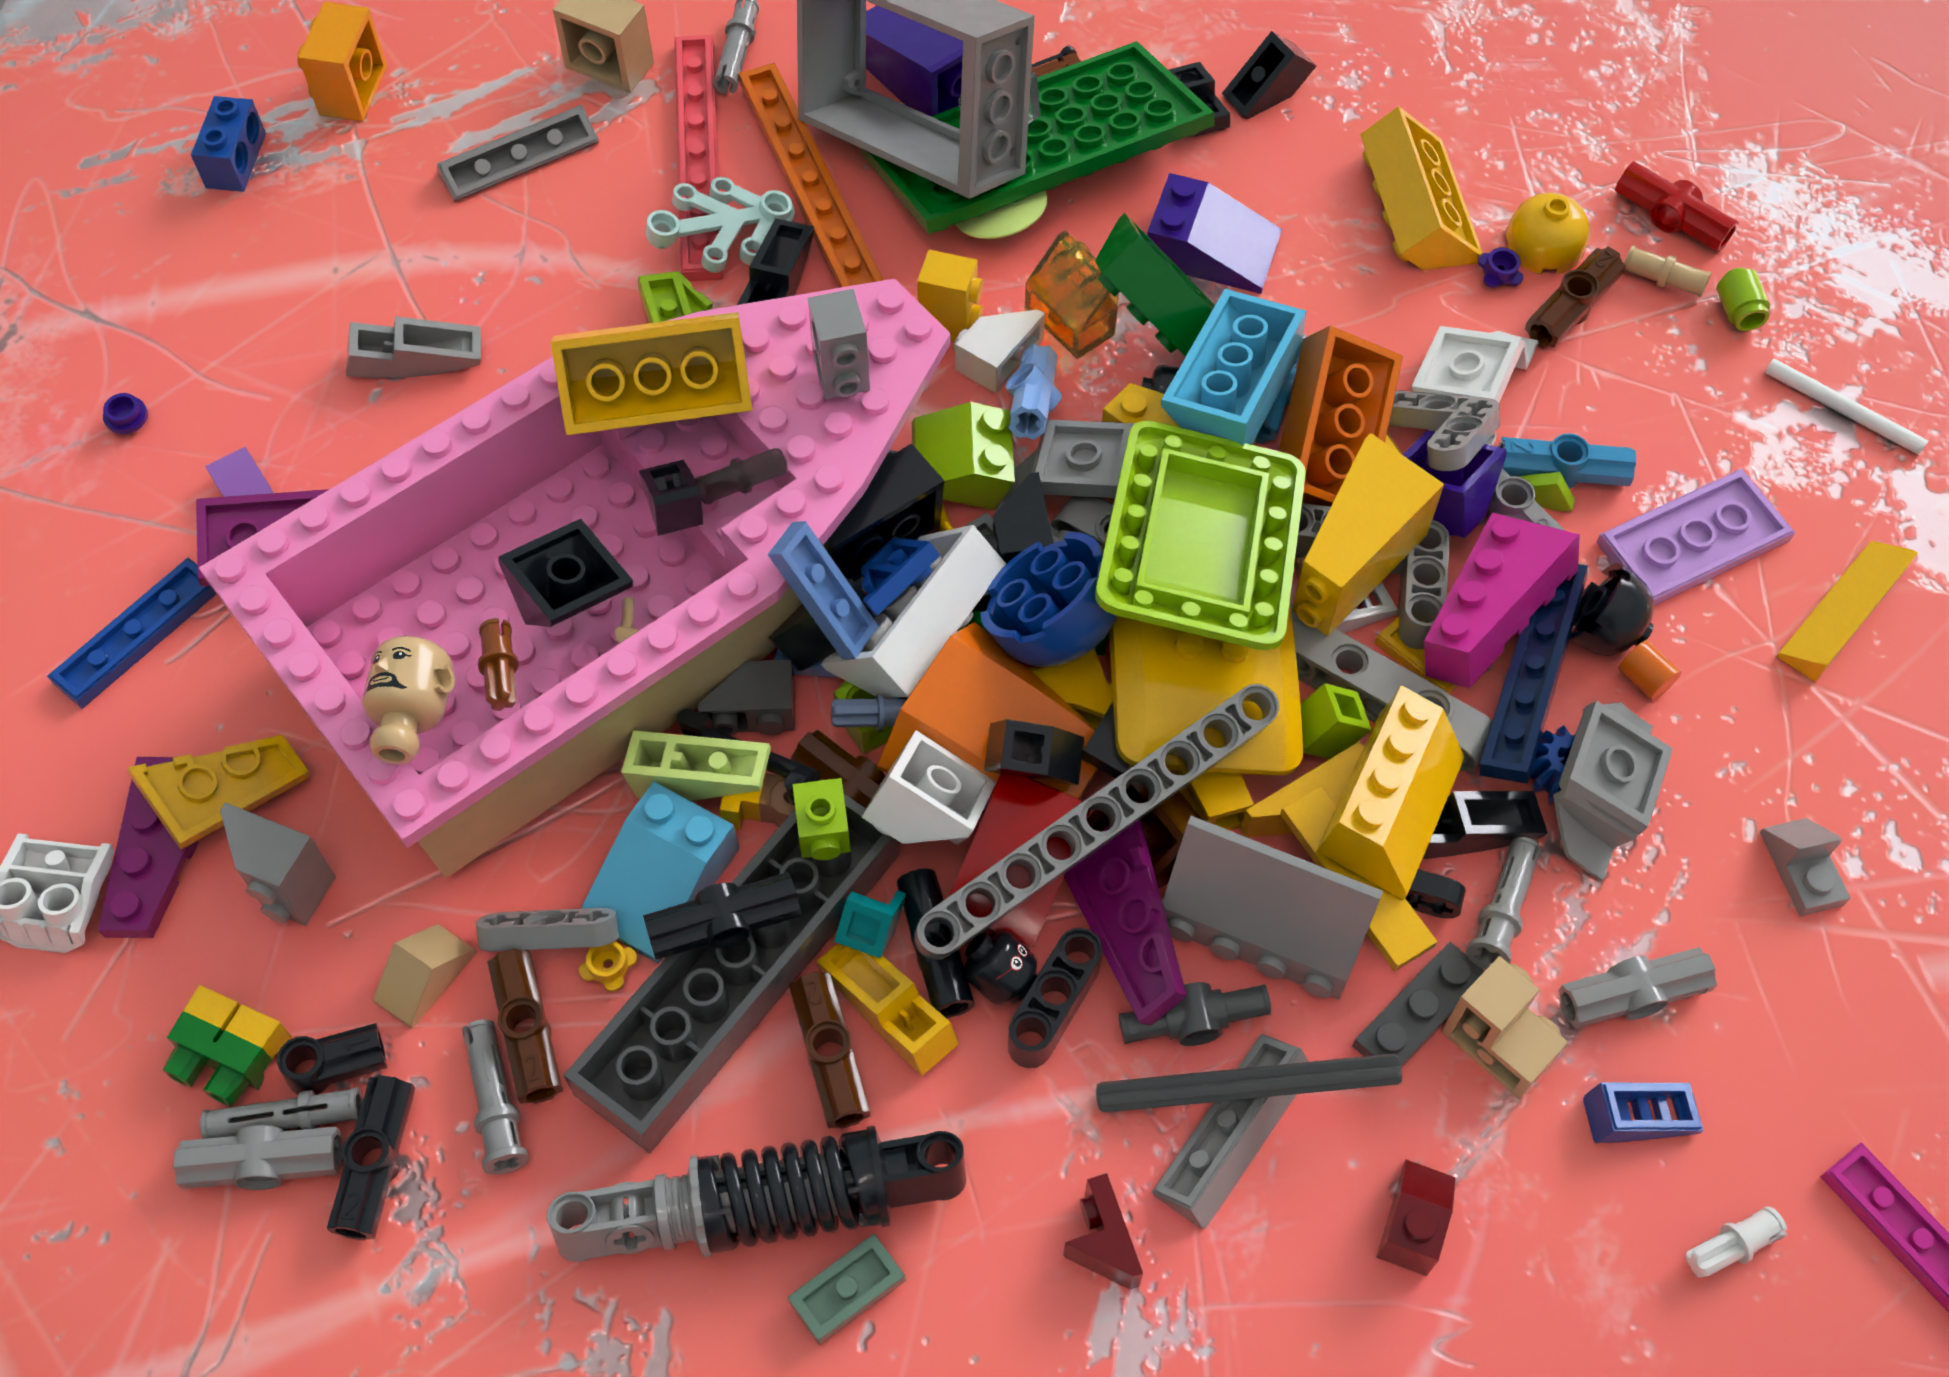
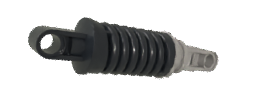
M869 1126L867 1130L843 1133L838 1140V1145L834 1137L824 1136L820 1142V1154L815 1141L806 1139L800 1146L801 1157L798 1155L795 1144L788 1142L784 1143L781 1147V1160L778 1159L775 1147L771 1145L765 1146L761 1150V1163H758L755 1150H744L741 1154V1167H737L735 1156L730 1152L723 1153L720 1159L719 1155L708 1157L693 1155L689 1159L688 1172L686 1175H682V1177L673 1176V1178H670L667 1174L655 1175L654 1180L622 1182L606 1188L564 1193L550 1204L547 1211V1220L558 1252L563 1258L572 1262H581L590 1258L614 1254H634L646 1249L662 1246L664 1250L675 1249L678 1242L685 1243L689 1240L697 1242L703 1257L712 1256V1253L734 1250L740 1241L747 1247L755 1246L759 1237L768 1244L775 1243L779 1233L786 1240H794L798 1236L799 1228L803 1235L812 1237L817 1234L819 1224L824 1232L828 1234L834 1233L838 1229L839 1218L844 1228L848 1230L856 1229L859 1222L861 1227L870 1225L888 1227L890 1226L891 1208L936 1200H949L958 1196L963 1191L966 1185L964 1148L961 1140L953 1133L947 1131H935L926 1135L881 1142L875 1126ZM940 1164H947V1165H948V1166H945V1167H935L936 1165H940ZM625 1198H628V1204H624L623 1200ZM582 1224L581 1226H579V1227H577V1228L570 1229V1228H572L573 1226ZM629 1232H633L634 1237H629Z

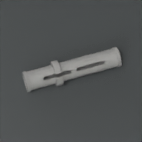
M737 0L733 17L727 22L725 28L727 38L716 76L713 80L715 89L723 94L728 93L730 83V93L733 94L737 91L739 73L742 71L748 46L753 42L756 34L754 24L760 9L756 0H745L743 8L744 0Z
M357 1087L350 1090L316 1095L313 1090L299 1092L297 1098L254 1103L218 1110H203L200 1118L201 1134L203 1139L237 1136V1132L240 1129L249 1126L266 1125L283 1130L296 1128L304 1130L316 1129L318 1125L358 1120L363 1097L360 1089Z

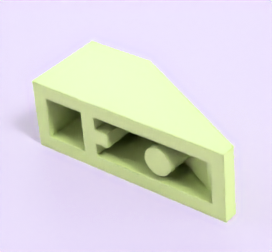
M633 730L621 773L637 798H642L653 781L689 801L761 791L771 746L769 743Z

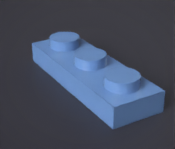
M792 522L768 553V556L842 659H856L879 625L807 522Z

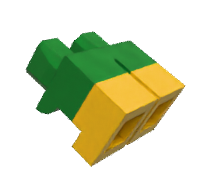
M199 984L167 1036V1039L175 1048L171 1052L163 1071L174 1081L187 1087H192L205 1066L214 1069L215 1072L203 1091L213 1099L232 1107L246 1090L247 1086L257 1090L260 1089L264 1080L263 1072L276 1053H279L280 1048L288 1040L293 1039V1037L280 1021L243 1004L240 1006L237 1001Z

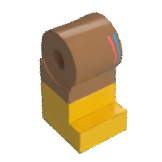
M765 773L761 791L722 796L719 809L720 817L732 823L735 830H741L743 819L775 823L777 827H780L795 810V806L791 804L784 784L786 778Z

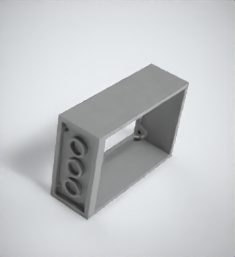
M797 0L798 119L969 199L1025 174L1035 15L997 0ZM866 1L963 41L960 129L865 88Z

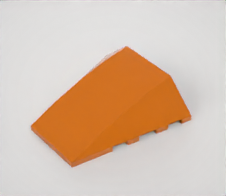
M973 622L949 637L901 707L878 762L877 770L888 772L915 730H917L997 782L1000 776L999 773L984 771L990 723L1010 719L1053 726L1084 737L1083 750L1096 728L1024 664L1009 656L979 624ZM1082 760L1079 785L1034 780L1080 799L1099 769Z

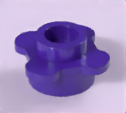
M1500 247L1492 250L1490 254L1483 253L1480 255L1478 265L1484 270L1483 282L1485 285L1496 288L1498 285L1510 284L1518 286L1521 284L1523 274L1518 271L1521 261L1516 252L1509 248Z

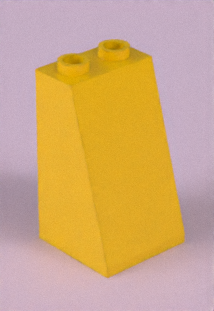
M1370 433L1365 438L1304 560L1292 611L1297 613L1299 619L1305 625L1317 628L1328 637L1427 536L1444 483Z

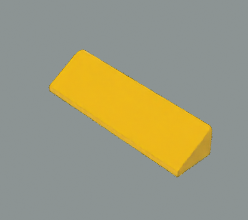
M1870 541L1776 657L1816 683L1907 570L1918 552L1909 548Z

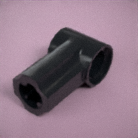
M376 1023L316 1040L308 1036L295 1037L288 1040L280 1048L277 1055L278 1068L290 1089L297 1095L299 1092L313 1090L315 1095L320 1094L331 1083L387 1068L384 1045ZM312 1059L316 1060L314 1067L310 1071L301 1074L294 1073L296 1067L301 1062Z

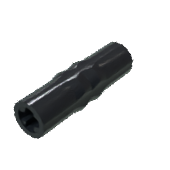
M923 868L905 873L897 880L898 891L907 893L903 908L931 1005L945 1018L959 1016L974 1007V999L969 982L965 978L960 949L943 959L932 960L923 956L918 951L914 941V933L920 919L928 911L944 901L936 872L933 869ZM933 922L925 927V937L931 945L944 947L951 942V932L945 924Z

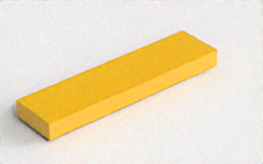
M1321 785L1283 807L1280 816L1316 865L1383 891L1366 934L1395 972L1434 948L1438 941L1406 898L1404 900L1400 899L1316 851L1337 807Z

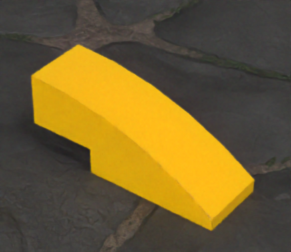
M838 943L817 960L820 969L824 973H831L836 988L859 1014L921 1076L959 1045L951 1022L922 998L914 982L883 955L881 958Z

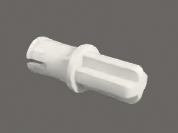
M1766 1206L1743 1221H1739L1736 1224L1727 1222L1722 1225L1719 1235L1687 1251L1686 1261L1695 1276L1700 1278L1710 1276L1736 1261L1746 1264L1753 1259V1254L1758 1250L1787 1236L1785 1232L1787 1230L1786 1223L1774 1208Z

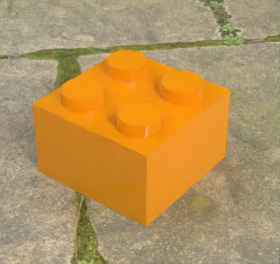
M324 1L317 17H314L311 22L310 33L304 45L299 47L297 54L298 66L303 70L308 84L309 96L313 98L318 114L364 121L388 66L370 9L368 7Z

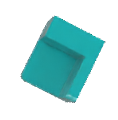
M897 890L888 905L851 891L846 899L834 942L881 958L895 933L907 893Z

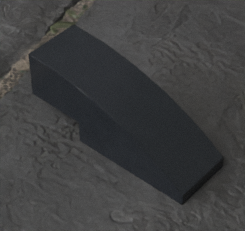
M775 218L749 267L750 280L737 305L794 296L796 294L814 235V226Z
M1453 791L1448 796L1422 859L1455 856L1510 846L1512 840L1517 837H1527L1532 840L1544 837L1548 832L1535 792Z

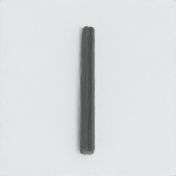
M1384 1054L1116 1080L1098 1083L1096 1087V1100L1101 1112H1114L1398 1085L1402 1082V1070L1398 1055Z

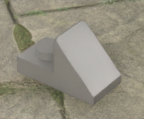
M1808 818L1766 827L1760 831L1799 916L1841 907L1851 899L1830 856L1842 842L1840 836Z

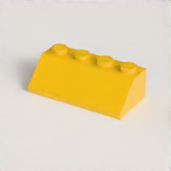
M1396 107L1360 134L1365 148L1362 155L1366 164L1372 169L1375 178L1372 185L1377 195L1382 199L1385 208L1382 215L1387 225L1393 231L1395 241L1392 244L1396 254L1404 262L1409 260L1422 270L1477 264L1483 252L1442 139L1402 108Z
M738 312L555 335L550 341L566 435L753 411Z
M1402 685L1399 687L1378 715L1316 850L1404 900L1410 890L1465 758L1442 707Z

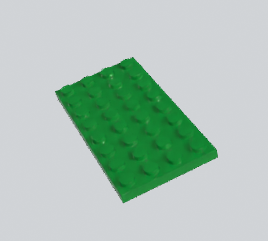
M1136 41L1032 79L1030 85L1025 174L970 199L866 150H861L862 156L928 234L936 231L946 230L950 226L970 218L980 217L986 212L1015 203L1044 190L1054 189L1058 185L1073 179L1088 176L1094 171L1115 163L1125 162L1129 158L1144 152L1159 149L1181 138L1194 136L1200 131L1215 126L1214 112ZM961 106L931 117L960 129Z

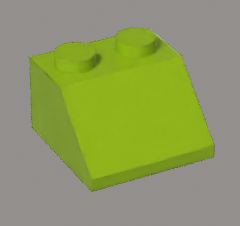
M968 402L913 419L911 422L912 444L943 478V500L995 510L1015 482L1012 432L1008 428L1011 417L1010 410Z

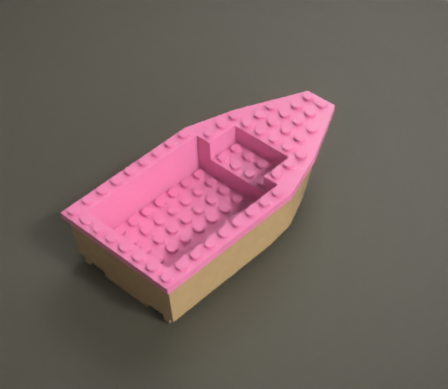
M896 279L700 311L668 320L739 313L753 411L566 435L552 356L200 566L199 569L406 848L418 842L445 878H448L625 758L633 730L662 733L678 722L677 715L680 711L684 709L696 710L698 703L745 661H761L777 648L768 638L794 613L802 602L771 561L768 553L790 524L799 521L807 522L827 551L829 537L864 495L951 344L950 332ZM854 289L867 334L870 391L860 392L850 397H836L825 400L813 358L807 298ZM684 459L700 487L703 524L658 536L639 470ZM581 518L632 578L633 587L552 627L525 624L501 570L498 557ZM625 597H631L634 599L633 628L641 630L618 644L615 639V629L621 625L622 602ZM493 618H499L500 634H502L501 623L503 620L511 624L512 650L519 661L518 670L514 673L516 703L512 708H503L501 711L493 710L491 704L486 701L484 676L478 669V660L482 656L479 627L484 621ZM414 636L430 640L447 652L453 664L455 685L449 693L443 719L434 729L417 734L420 741V750L417 756L407 764H389L377 759L371 751L370 737L379 725L375 724L366 715L362 705V696L371 659L379 645L394 637Z

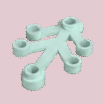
M717 177L711 182L709 196L698 192L694 186L687 183L678 184L673 190L672 204L675 208L681 211H690L697 208L710 215L679 220L669 211L657 210L652 212L647 218L645 235L651 245L659 249H665L674 244L678 237L720 230L713 243L704 248L701 260L704 269L709 272L718 273L724 270L728 257L727 252L744 225L758 223L752 236L742 241L739 251L741 261L751 265L756 253L749 252L748 250L758 252L775 218L792 222L795 210L791 198L781 191H767L761 197L734 185L726 177ZM733 200L747 208L736 209L727 204ZM710 257H716V258H718L719 260H714V259H711Z

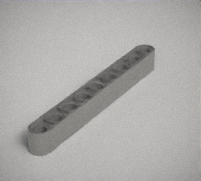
M1251 684L1244 687L932 908L920 919L914 933V941L918 951L923 956L932 960L950 956L1248 743L1277 717L1279 701L1275 693L1269 687L1261 684ZM1244 701L1256 703L1262 711V720L1248 718L1242 709V703ZM1214 728L1220 731L1225 739L1224 747L1215 748L1208 744L1204 738V729ZM1168 755L1181 757L1187 766L1186 774H1172L1165 765V757ZM1130 782L1142 784L1148 792V802H1133L1126 793V784ZM1090 810L1103 811L1110 821L1109 830L1101 832L1093 830L1087 822V812ZM1053 837L1064 839L1071 849L1070 858L1066 860L1053 858L1048 853L1047 840ZM1013 865L1025 867L1031 875V885L1025 889L1013 887L1006 878L1007 868ZM972 894L986 896L991 903V914L984 918L972 916L966 908V898ZM933 922L945 924L951 932V942L944 947L931 945L926 940L925 927Z

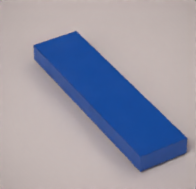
M189 557L186 558L47 675L53 685L83 709L213 598L216 592L211 586L200 585L197 564Z

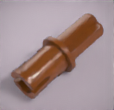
M499 618L488 619L479 627L482 656L478 660V669L484 676L486 701L496 711H501L503 708H512L515 705L517 697L514 673L519 667L518 658L512 650L511 624L503 620L501 623L502 634H500Z

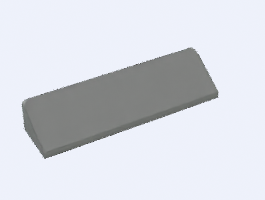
M580 105L437 163L436 171L453 200L458 201L599 142V139L583 106Z
M1261 1034L1237 1069L1308 1062L1301 1048ZM1297 1094L1214 1102L1152 1191L1153 1195L1193 1224L1205 1229Z

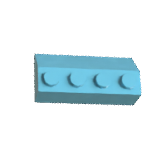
M1224 289L1162 397L1161 407L1180 428L1226 438L1245 445V443L1252 445L1301 352L1306 310Z

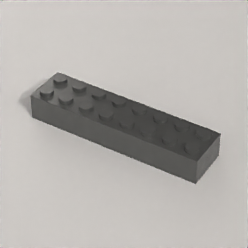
M844 794L851 852L841 853L838 857L830 860H816L812 857L802 858L796 810H794L731 882L739 887L789 872L796 889L802 916L751 931V935L746 940L732 947L714 949L704 945L666 957L564 1074L576 1098L649 1154L786 992L789 984L796 980L836 932L846 899L851 891L866 896L899 856V841L891 836L880 833L871 823L863 819L862 816L866 808Z

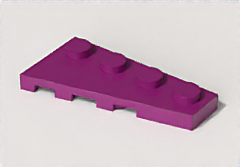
M1138 820L1067 871L1064 879L1091 931L1099 937L1102 943V952L1138 1021L1151 1026L1186 998L1187 994L1141 820ZM1110 825L1103 831L1109 830Z

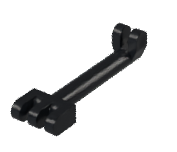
M684 709L677 715V721L683 735L740 740L715 730L711 718L697 711ZM770 752L766 770L786 778L784 784L790 802L795 806L792 784L819 781L820 771Z

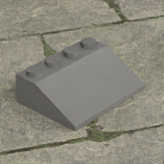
M1190 816L1162 903L1172 938L1183 942L1193 940L1210 947V950L1215 955L1223 959H1239L1256 966L1260 973L1274 979H1282L1284 977L1301 984L1308 993L1321 998L1331 996L1340 1000L1383 891Z

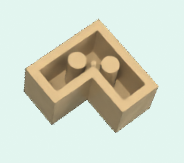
M1499 956L1460 997L1441 1033L1520 1100L1557 1059L1568 1044V1041L1561 1036L1560 1030L1551 1020L1544 1016H1537L1529 1009L1530 1004L1540 989L1533 984L1528 973L1515 964H1509Z

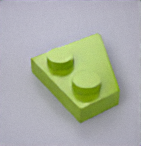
M679 271L638 276V290L649 323L664 322L692 313L712 310L713 303L703 293L694 290L692 283Z

